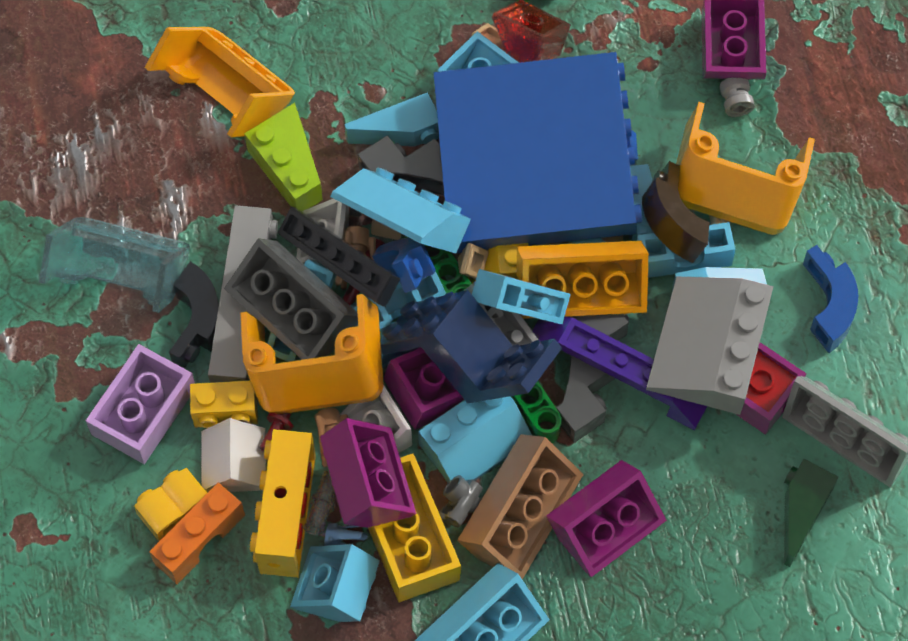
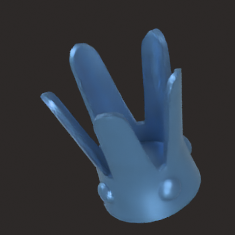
M328 523L326 533L318 532L319 536H325L324 546L344 545L345 543L341 542L342 540H365L368 537L364 532L345 530L359 526H340L337 523Z

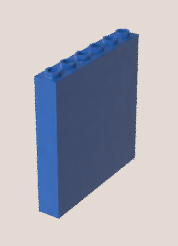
M616 52L433 72L445 201L461 207L460 214L471 219L457 253H462L468 243L489 250L498 245L528 243V246L637 234V223H642L640 204L634 205L633 194H639L637 175L631 176L630 166L635 165L634 147H627L626 137H632L630 118L624 119L623 109H629L627 90L621 91L620 81H625L624 63L617 62Z

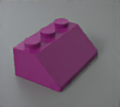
M346 418L320 436L323 454L327 461L332 486L336 493L344 524L368 528L409 518L417 514L390 427Z
M620 460L546 515L559 541L590 577H593L667 521L641 470L623 460Z

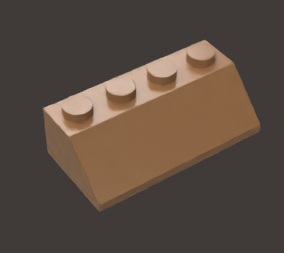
M520 434L457 541L480 561L492 567L499 563L518 573L521 579H523L552 530L546 515L571 497L583 473L546 437Z

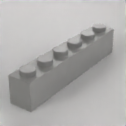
M236 205L234 207L208 371L210 383L250 381L243 363L240 313H251L231 296L224 287L258 238L267 240L277 238L278 221L273 220L271 208Z

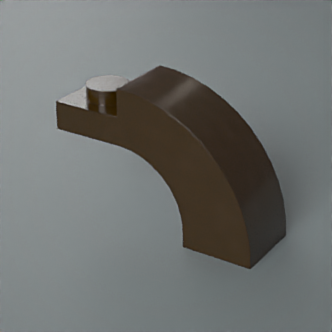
M669 161L662 171L658 170L655 173L651 185L643 194L642 209L647 223L658 239L672 252L694 263L708 245L710 222L697 217L684 205L678 192L680 165Z

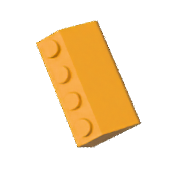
M642 241L517 246V279L571 294L565 317L646 313L649 253ZM521 314V317L523 319L534 318Z

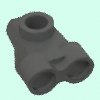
M458 475L446 485L443 495L449 502L439 511L445 528H450L451 525L459 528L468 516L467 513H472L476 510L481 501L479 494L483 490L478 482L475 480H465L461 475Z

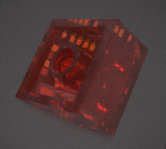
M523 0L514 2L494 12L492 16L506 53L519 63L559 57L571 24Z

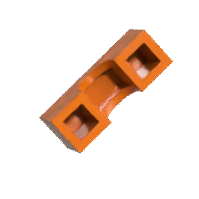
M218 482L149 551L154 564L178 584L200 562L199 555L204 546L216 535L224 538L245 516L242 502Z

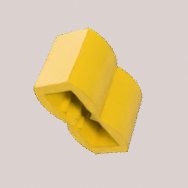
M187 468L181 471L174 470L164 478L161 487L155 490L148 489L137 498V503L134 507L139 518L156 539L160 541L207 492Z

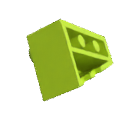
M295 102L244 133L247 151L290 207L292 206L300 211H304L323 200L320 179Z

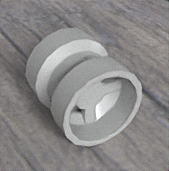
M727 78L721 82L719 88L722 97L726 100L724 108L728 116L739 117L753 111L755 104L753 97L749 95L750 84L748 79Z

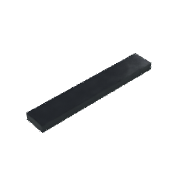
M291 206L277 234L371 300L386 307L400 278L302 211Z

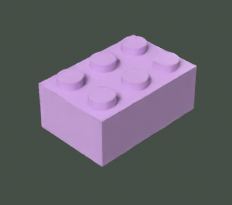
M138 344L86 419L91 435L145 465L190 398V384H195L193 374Z

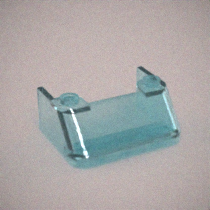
M76 217L46 235L39 283L45 284L54 277H59V280L63 283L77 284L78 280H84L89 277L143 291L142 296L148 300V304L153 305L152 311L159 313L174 299L175 291L173 284L186 266L190 245L183 241L91 218Z

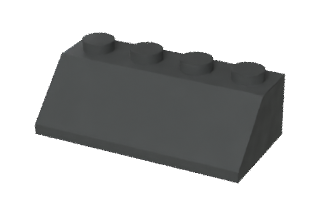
M258 238L224 287L231 296L302 360L327 356L335 350L337 335L343 329L358 325L357 311L278 241Z

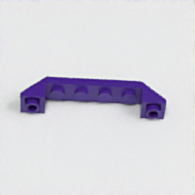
M564 317L563 324L539 319L532 330L539 341L555 338L562 347V351L670 406L666 416L695 431L707 406L646 390L654 361L651 357L573 317Z

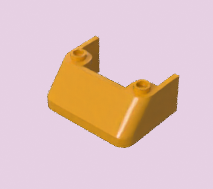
M167 27L144 67L148 71L165 70L169 73V78L180 85L195 83L233 114L230 119L232 126L227 133L231 138L245 136L244 133L283 110L295 94L289 85L226 35L211 27Z
M698 102L685 125L676 164L680 165L678 192L682 202L689 209L770 235L781 233L789 223L806 181L815 139L809 137L794 160L787 159L782 161L776 168L774 176L718 158V140L713 134L699 129L705 103Z
M363 294L356 295L358 326L343 329L335 339V355L277 364L273 348L265 343L264 325L248 312H241L243 363L260 406L269 413L285 414L364 403L377 399L383 390L378 306Z

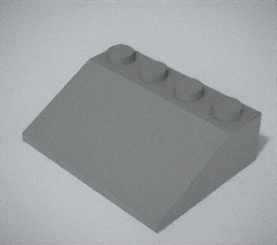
M677 276L646 390L740 415L746 399L774 286L743 278Z
M797 376L782 418L885 485L891 487L908 463V438L901 433H894L887 429L875 416H867L862 413L850 400L837 397L822 382L813 381L804 376Z

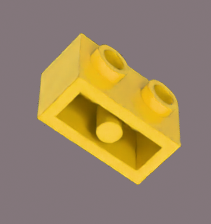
M251 381L190 384V414L194 427L209 428L229 418L249 424H258V401Z

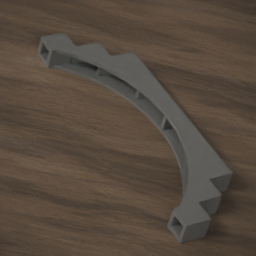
M388 136L358 153L360 170L364 168L376 172L377 167L393 173L394 177L392 180L396 182L401 178L415 184L416 190H426L444 196L440 144L436 139H433L408 156L399 143L394 144ZM558 242V243H549V244H540V245H559V244H570V243H569V242ZM627 313L568 316L617 341L625 337L628 332L629 317ZM570 355V376L564 401L556 408L561 415L562 429L575 443L605 422L607 407L603 399L595 392L616 378Z

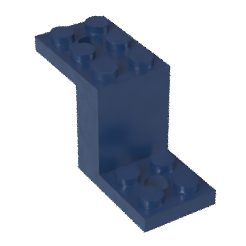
M468 290L457 293L449 292L444 296L436 298L431 296L423 301L407 303L400 310L401 316L397 321L390 324L383 331L382 335L384 337L380 340L381 353L383 355L422 348L467 403L529 393L562 349L555 338L544 341L536 340L524 345H512Z

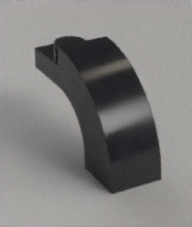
M191 261L173 284L176 298L184 302L192 311L188 326L169 351L171 361L182 368L196 360L200 353V346L210 352L212 351L219 308L218 298L211 280L201 268Z

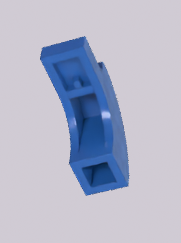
M411 238L399 239L380 245L372 255L375 262L400 278L399 282L404 293L417 289L421 280L433 275L436 270L425 245Z
M816 245L807 250L803 265L823 289L827 298V307L814 317L810 330L826 351L830 353L842 343L850 330L858 306V288L855 277L847 263L845 262L835 268L831 256L826 252L823 253Z

